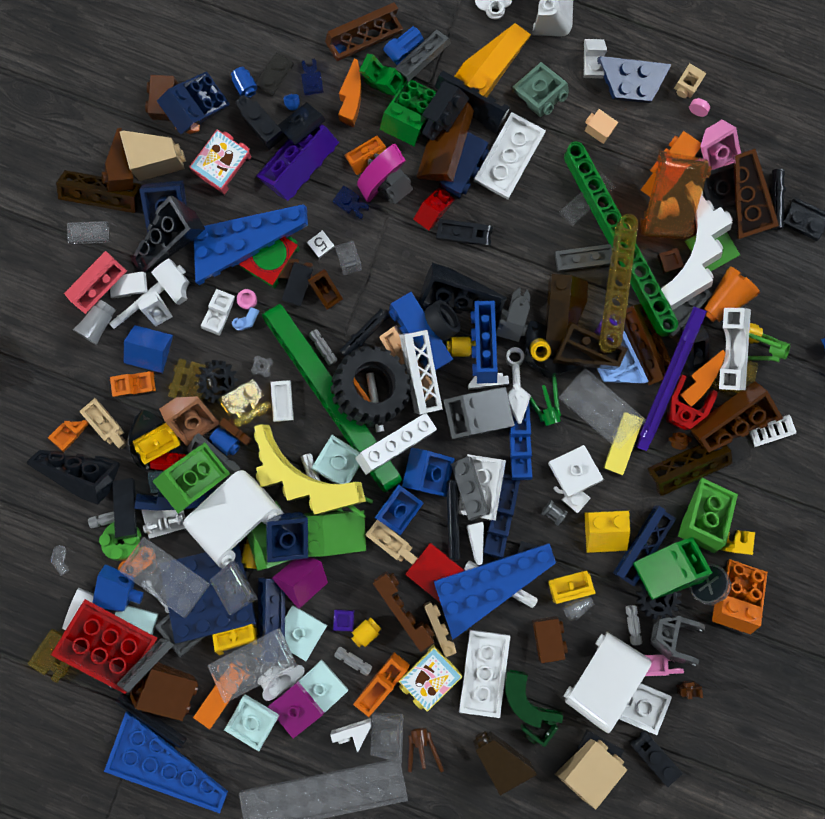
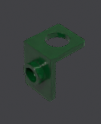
M523 724L520 726L526 733L525 737L533 744L538 742L544 748L558 730L557 725H551L543 737L540 738Z

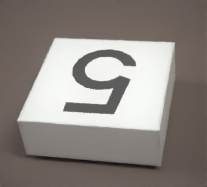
M323 230L307 242L319 259L335 247Z

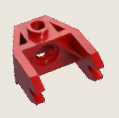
M681 375L667 405L666 422L685 431L693 428L709 415L718 392L715 390L710 391L702 408L696 410L679 402L678 395L686 379V376Z

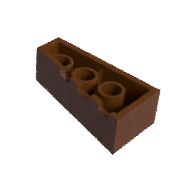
M756 149L733 156L737 239L779 226Z
M754 381L746 387V390L740 391L712 411L706 418L691 428L690 431L697 442L708 452H711L731 443L738 436L744 437L749 434V431L758 427L762 429L768 426L767 423L773 420H782L783 417L769 392Z

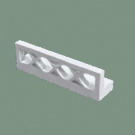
M423 330L399 334L404 362L407 367L406 372L410 374L411 378L409 385H411L410 393L414 413L424 414L441 410L442 403L428 331ZM423 335L424 344L421 349H418L414 346L413 337ZM421 354L428 360L425 369L418 366L417 360ZM425 374L431 377L432 381L428 389L422 386L421 382ZM431 394L435 397L436 406L426 408L425 400Z

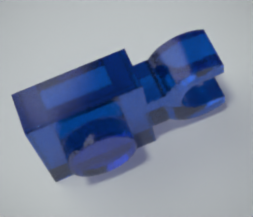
M315 58L312 59L313 65L311 67H307L305 60H302V67L306 72L301 74L304 95L324 93L320 71L315 72L317 69Z
M344 185L333 199V203L348 214L351 210H354L355 215L360 219L363 218V214L359 212V209L365 208L367 211L369 210V206L366 203L358 202L360 196Z

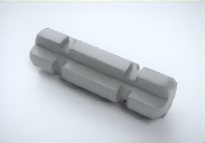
M317 329L311 331L309 337L315 342V346L321 355L325 357L329 366L334 364L337 358L331 353L332 351L324 338H321L320 332Z
M114 511L89 518V527L96 528L100 527V525L113 523Z
M636 605L626 606V614L628 615L629 634H631L630 643L632 645L642 644V636L639 635L641 630L639 617L637 616L638 609Z
M342 647L337 649L334 655L336 658L344 660V663L355 670L359 669L360 673L365 676L370 673L372 669L370 664L367 662L363 663L362 659L350 652L347 653V650Z

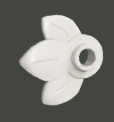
M475 0V3L479 9L486 11L489 18L497 20L503 17L505 8L511 5L512 0ZM496 8L498 12H493L492 9Z

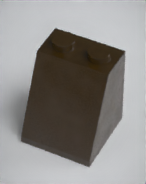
M484 731L475 737L476 739L473 741L475 750L500 796L537 775L530 760L493 732L489 731L486 733Z

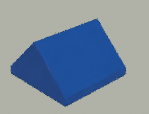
M134 325L124 340V363L163 373L173 335Z
M398 485L375 518L401 535L424 503Z

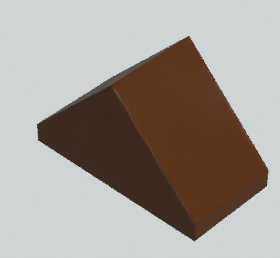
M325 269L308 279L311 288L327 310L343 300Z

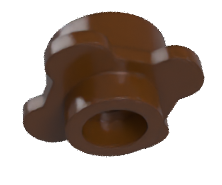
M677 432L673 433L672 437H669V441L673 448L684 450L687 448L688 443L692 442V438L688 437L685 433Z

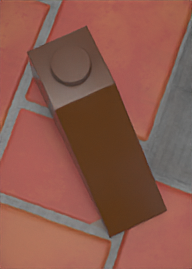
M117 128L105 162V172L101 173L103 184H107L108 192L133 189L134 178L129 169L120 136L122 128Z

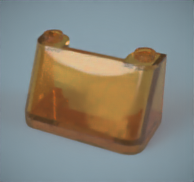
M659 150L657 158L659 164L655 172L657 175L647 211L644 213L646 219L641 218L639 229L642 236L688 239L689 236L693 235L695 228L693 221L705 180L709 178L712 167L709 166L707 159Z

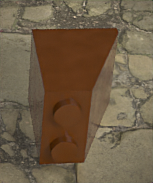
M157 662L132 688L129 696L137 710L183 721L184 716L190 711L191 698L197 693L198 682L193 675Z

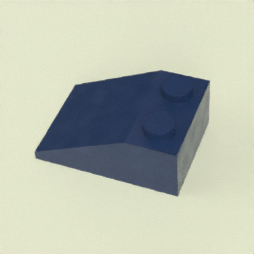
M183 181L143 184L140 188L146 229L150 223H153L157 208L169 196H174L187 206Z

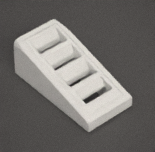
M785 415L782 416V420H773L767 423L771 435L770 438L765 427L762 429L758 427L749 431L754 447L796 434L791 416ZM773 424H776L779 432L778 435L776 434ZM757 429H760L764 440L760 441Z
M477 522L466 527L475 563L481 565L483 562L484 524L483 522Z

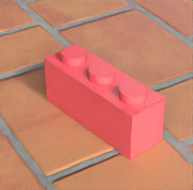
M105 251L64 294L71 303L86 314L127 270Z

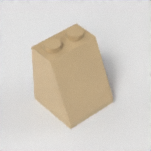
M120 131L129 169L139 181L185 169L183 162H186L184 152L180 149L179 144L174 143L172 138Z
M590 739L555 775L584 802L597 809L627 769L623 766L624 761L616 754L612 756L607 752L608 746L601 740L596 742Z

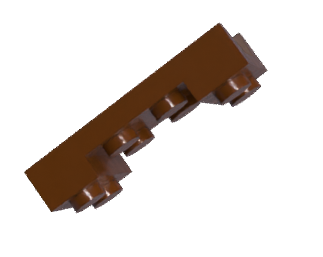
M386 571L376 578L373 585L419 651L422 652L433 644V636L435 634L428 623L424 624L422 620L416 624V619L410 611L406 612L403 609L404 602L398 594L394 596V593L398 591L397 585H399L396 576Z

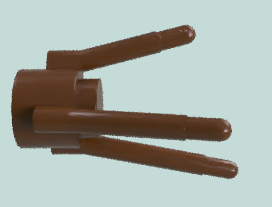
M427 728L411 730V735L408 736V772H412L414 744L416 748L419 747L422 769H426L423 747L427 746V741L440 772H443L444 769L433 744L431 732H427Z

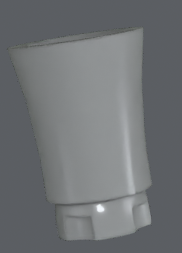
M99 300L73 331L97 345L116 310L106 302Z

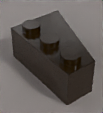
M572 323L568 327L552 363L616 370L620 367L628 348Z

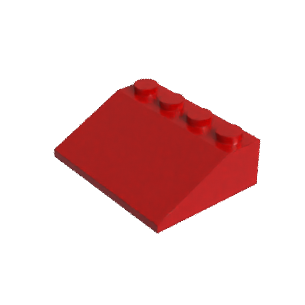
M84 599L51 653V656L126 694L117 683L153 647L157 637Z

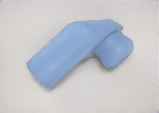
M250 307L246 317L233 319L232 326L239 331L251 328L254 325L259 310Z

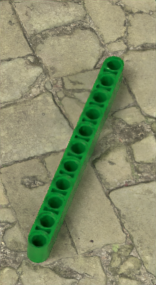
M572 142L564 154V160L608 243L612 246L618 262L655 331L662 337L669 336L677 329L678 320L584 145L580 142ZM571 152H576L578 156H573ZM580 168L586 169L587 173L581 172ZM589 185L595 186L596 190L590 189ZM598 202L604 203L606 207H600ZM607 219H612L615 224H609ZM616 236H621L624 242L618 241ZM625 253H630L633 259H628ZM635 270H639L642 273V277L637 276ZM644 287L649 288L652 294H647L644 291ZM658 305L661 312H657L653 306ZM663 322H667L670 325V330L664 328Z
M278 304L263 313L262 317L350 446L361 453L377 443L365 424L362 426L356 425V420L353 419L350 422L346 419L348 416L346 413L341 414L338 411L340 406L339 404H334L333 397L335 395L331 393V386L333 385L331 382L332 376L284 307ZM391 461L370 472L377 485L385 493L402 482L400 474Z

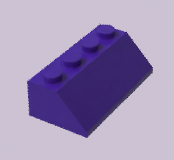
M321 124L296 145L288 139L256 177L278 196L288 201L296 195L297 190L302 184L309 180L310 175L322 165L323 160L335 150L339 141L326 126Z

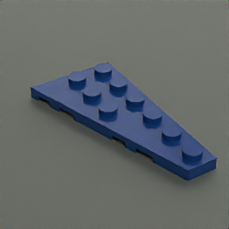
M302 204L204 226L205 230L194 239L195 283L201 285L207 278L221 274L220 271L229 266H236L259 253L260 249L274 245L275 241L280 238L288 237L307 227V207Z
M547 543L434 580L452 640L553 566L556 561L550 544Z
M125 712L104 772L220 813L228 791L129 712Z

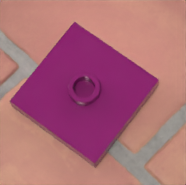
M299 681L267 707L280 715L277 720L293 739L324 714L323 710Z

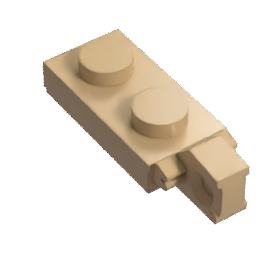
M96 398L80 410V413L104 441L110 445L114 442L119 449H123L126 446V441L121 436L124 434L122 428Z
M376 520L365 534L396 560L398 559L402 562L405 558L412 565L417 560V557L410 552L413 547L379 520Z
M430 601L423 605L445 658L457 653L454 642L446 639V635L449 633L445 624H440L438 616H441L437 605H432Z

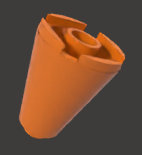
M731 266L727 269L704 308L707 311L705 316L712 322L723 320L724 308H741L760 293L755 284L747 277L744 278L740 275L741 272Z

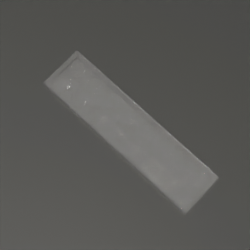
M400 758L239 792L243 819H324L408 801Z

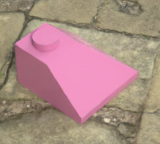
M720 120L705 130L700 147L706 172L734 163L733 156L741 154L736 127L724 120Z

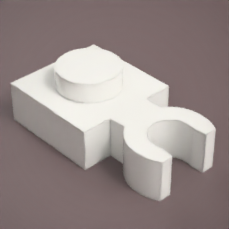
M556 486L553 488L555 492L565 495L563 489L560 490ZM582 491L569 498L565 495L562 501L578 513L590 500V497Z

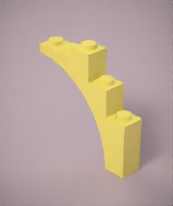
M260 424L254 426V438L259 445V458L263 463V466L256 467V479L260 487H270L283 483L282 491L287 501L310 496L309 506L314 514H323L366 502L361 482L330 484L303 474L282 454L274 440L270 425Z

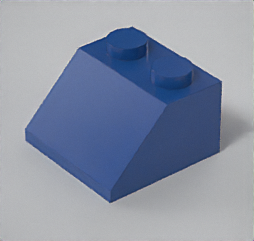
M411 448L402 487L446 497V482L450 480L452 473L451 464L454 463L455 458L427 450Z

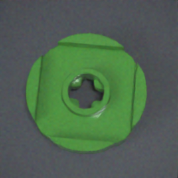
M114 522L111 523L99 538L103 553L108 558L116 561L131 559L140 549L141 531L137 527V537L123 539L124 544H118V540L115 538Z

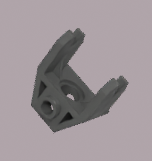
M370 158L368 159V165L373 161ZM399 168L385 179L378 190L390 203L396 204L410 193L413 188L410 185L411 180Z
M518 287L513 292L508 311L504 309L501 311L496 336L519 342L520 337L525 335L527 329L525 322L530 309V293L528 289H526L524 295L520 294L521 287Z
M682 616L659 619L653 626L650 644L669 660L689 666L698 665L699 659L679 653L675 648L679 628L702 632L705 630V625Z

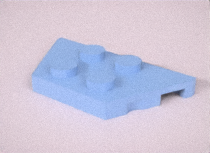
M616 313L610 316L611 319L621 324ZM621 326L613 339V342L628 348L620 367L616 370L597 368L603 382L647 383L649 381Z

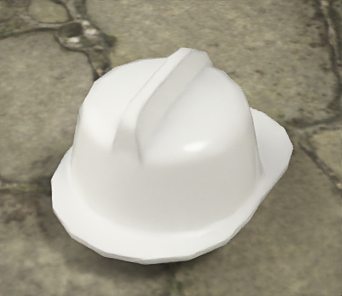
M294 665L289 668L283 666L270 667L258 679L259 684L264 690L262 694L263 699L266 701L273 700L283 691L293 686L302 678L304 667L302 665Z

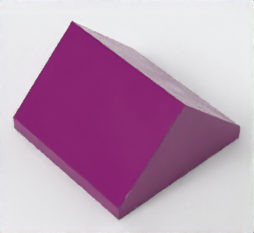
M312 557L292 560L272 578L298 609L328 583L322 562Z

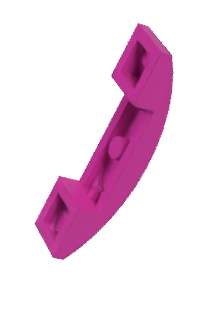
M396 143L377 156L358 179L357 186L367 203L379 192L377 189L391 173L396 172L406 161Z

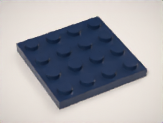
M237 544L232 549L235 553V559L224 570L206 552L160 563L175 644L211 636L249 624H257L244 563H241L242 551L240 544Z

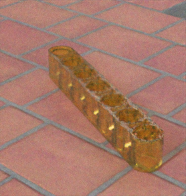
M632 214L623 215L615 227L599 341L600 348L606 353L615 351L621 345L623 339L638 229V220ZM623 223L628 224L630 229L625 228ZM620 242L626 243L628 248L622 247ZM618 261H622L625 267H621ZM615 280L621 281L623 286H618ZM612 299L618 300L620 306L614 305ZM609 318L615 319L617 326L612 325ZM607 338H612L615 345L608 344Z

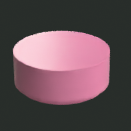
M697 98L693 99L689 109L693 114L705 117L710 110V105L707 101Z
M241 290L237 295V303L242 309L249 310L250 307L254 308L256 306L257 296L252 290Z

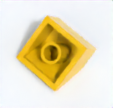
M629 511L584 512L587 553L627 551L630 536Z

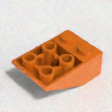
M729 559L724 572L728 580L727 589L723 596L715 601L712 622L751 635L761 627L767 572Z

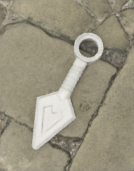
M513 347L506 354V362L512 366L513 388L508 392V398L512 414L517 423L521 424L531 395L521 387L520 365L524 360V353L520 348ZM511 353H518L521 359L518 362L511 361L509 358Z

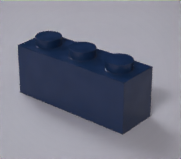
M468 132L453 182L440 181L439 188L459 199L462 194L466 195L471 186L469 184L471 177H476L480 170V167H478L480 161H485L489 150H487L489 142Z

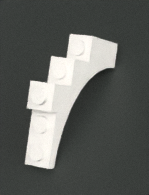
M692 180L685 184L684 193L692 206L696 219V242L684 268L671 282L661 288L672 310L712 286L713 274L708 268L705 269V267L721 258L723 246L716 238L731 230L733 221L729 212H724L721 207L713 211V204L709 200H705L702 196V189L699 185L695 186Z

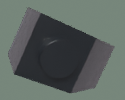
M703 325L700 327L686 360L689 371L698 370L709 361V335ZM685 326L681 327V335Z

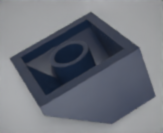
M301 512L279 514L266 521L268 563L308 558V518Z

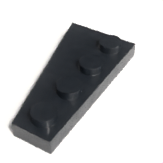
M442 71L438 76L435 88L439 89L443 82L459 87L469 97L468 102L474 110L472 117L496 134L510 107L506 104L503 106L497 104L495 98L482 96L479 94L478 89L474 87L468 88L460 79Z

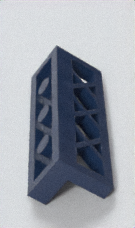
M660 506L653 507L613 574L632 586L636 585L640 576L637 570L632 580L627 578L626 574L631 566H634L633 563L637 561V556L642 549H645L646 556L655 553L676 520L675 517L665 512L666 510ZM662 516L669 519L665 527L658 528L657 524ZM652 532H655L657 541L655 544L647 545Z
M260 577L258 578L259 644L257 646V659L263 662L285 661V593L272 578Z

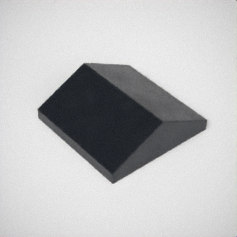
M734 163L699 174V184L703 191L702 196L706 201L709 200L713 204V211L720 207L724 208L736 204Z

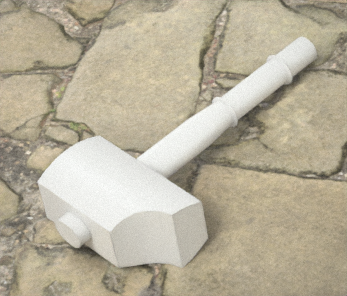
M169 258L159 264L151 272L158 282L147 290L148 293L141 295L131 306L117 315L109 323L111 327L115 329L122 322L124 323L127 318L140 309L138 306L139 300L154 291L160 294L165 290L178 305L187 300L186 290L190 282L183 275L186 271L182 266H176Z

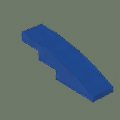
M528 403L522 423L518 424L513 415L515 426L509 427L512 480H532L531 423Z

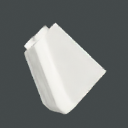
M540 0L536 22L533 24V35L560 37L568 35L573 23V0Z
M240 470L231 475L185 518L183 525L213 561L224 570L233 563L235 553L232 549L259 523L263 522L266 524L267 520L284 513L252 476L246 471Z
M606 632L605 635L601 634L596 641L597 651L579 681L573 688L571 686L568 687L564 697L566 698L565 703L609 734L648 672L652 662L644 654L609 632Z

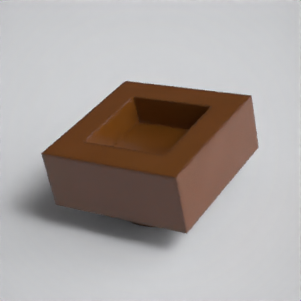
M678 248L657 255L663 274L684 267Z

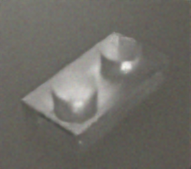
M107 221L67 223V242L69 244L109 242V223Z

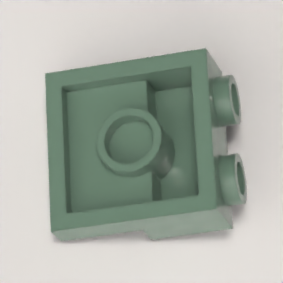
M542 62L512 87L513 92L527 103V107L539 117H542L544 114L549 115L553 111L554 105L559 101L564 102L569 93L568 83Z

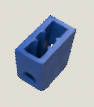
M104 565L97 576L92 603L103 609L122 612L125 611L130 601L140 604L144 592L133 589L135 583L133 576L109 565Z

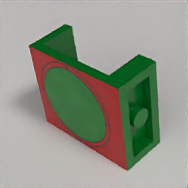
M290 236L287 238L282 237L275 241L274 245L260 249L259 253L239 263V266L275 289L279 284L277 279L292 255L300 250L297 245L298 242Z

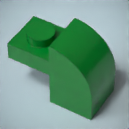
M367 54L359 70L365 77L364 82L388 95L395 96L405 80L396 68L383 66L372 54Z

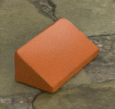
M377 135L344 156L355 174L358 175L368 167L369 158L374 160L375 153L380 155L387 148Z

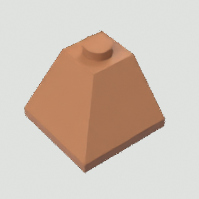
M198 396L176 397L159 409L164 421L186 446L191 443L194 436L198 433L203 436L219 425V421Z

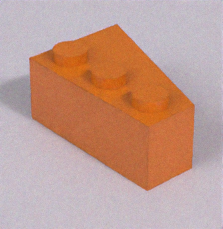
M685 131L679 137L674 136L669 143L670 150L667 148L659 157L662 161H656L650 170L652 175L641 188L642 192L655 201L663 200L701 148V142Z

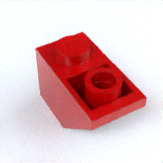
M438 188L423 201L413 220L429 231L453 203L454 198L447 191Z

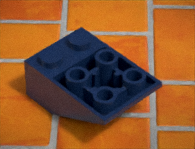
M207 71L169 88L157 100L180 135L195 128L230 105Z

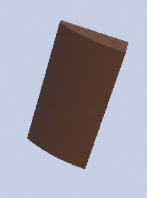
M469 102L466 103L448 132L442 130L434 141L428 139L417 174L418 179L453 182L474 113Z

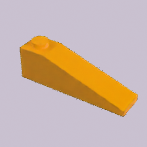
M514 23L468 58L454 77L463 81L466 87L478 89L479 94L487 98L531 34Z

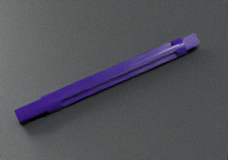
M694 306L641 430L636 445L639 449L647 451L655 436L707 313L703 309Z

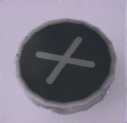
M708 564L712 574L704 582L691 586L690 591L694 598L704 605H715L726 599L731 589V581L723 568Z

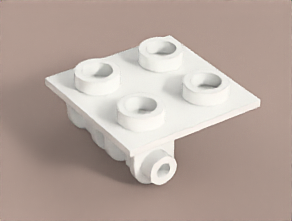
M141 509L145 522L143 530L145 533H148L149 539L185 529L183 525L186 518L184 510L178 514L176 510L155 511Z

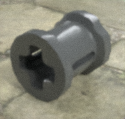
M550 500L542 510L541 515H546L558 526L568 512L561 510L554 504L553 500Z

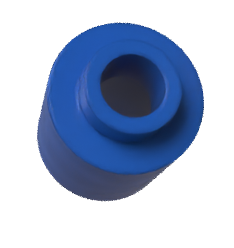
M245 67L236 68L231 73L232 82L240 96L245 95L248 98L254 96L258 87L250 72Z
M220 427L209 438L212 441V445L226 456L234 455L240 448L238 445L240 440L226 429H221Z

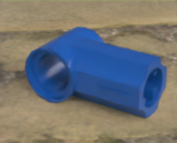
M412 26L398 39L393 38L383 50L398 65L414 48L424 41L421 32Z

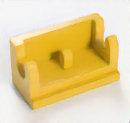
M167 423L133 440L135 450L140 454L144 465L180 445L178 436Z
M737 530L732 542L729 540V533L726 545L720 549L722 551L753 555L755 532Z
M587 570L548 580L553 602L556 604L596 594L591 576Z
M249 624L244 627L213 634L215 653L220 656L224 654L223 651L252 642L254 645L259 644L256 635H258L256 627Z

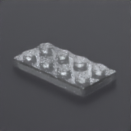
M586 368L559 396V399L618 450L625 445L646 421L645 418Z
M145 537L142 538L119 569L121 573L184 618L188 616L210 585L209 582Z
M280 628L207 666L224 703L297 667V664Z

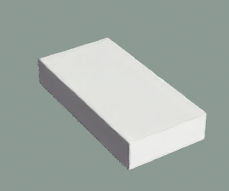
M291 380L271 382L273 422L294 420Z

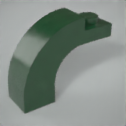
M506 669L505 695L512 710L521 720L538 728H541L542 720L549 725H556V722L562 723L563 714L561 711L540 708L527 700L526 683L528 675L526 672Z

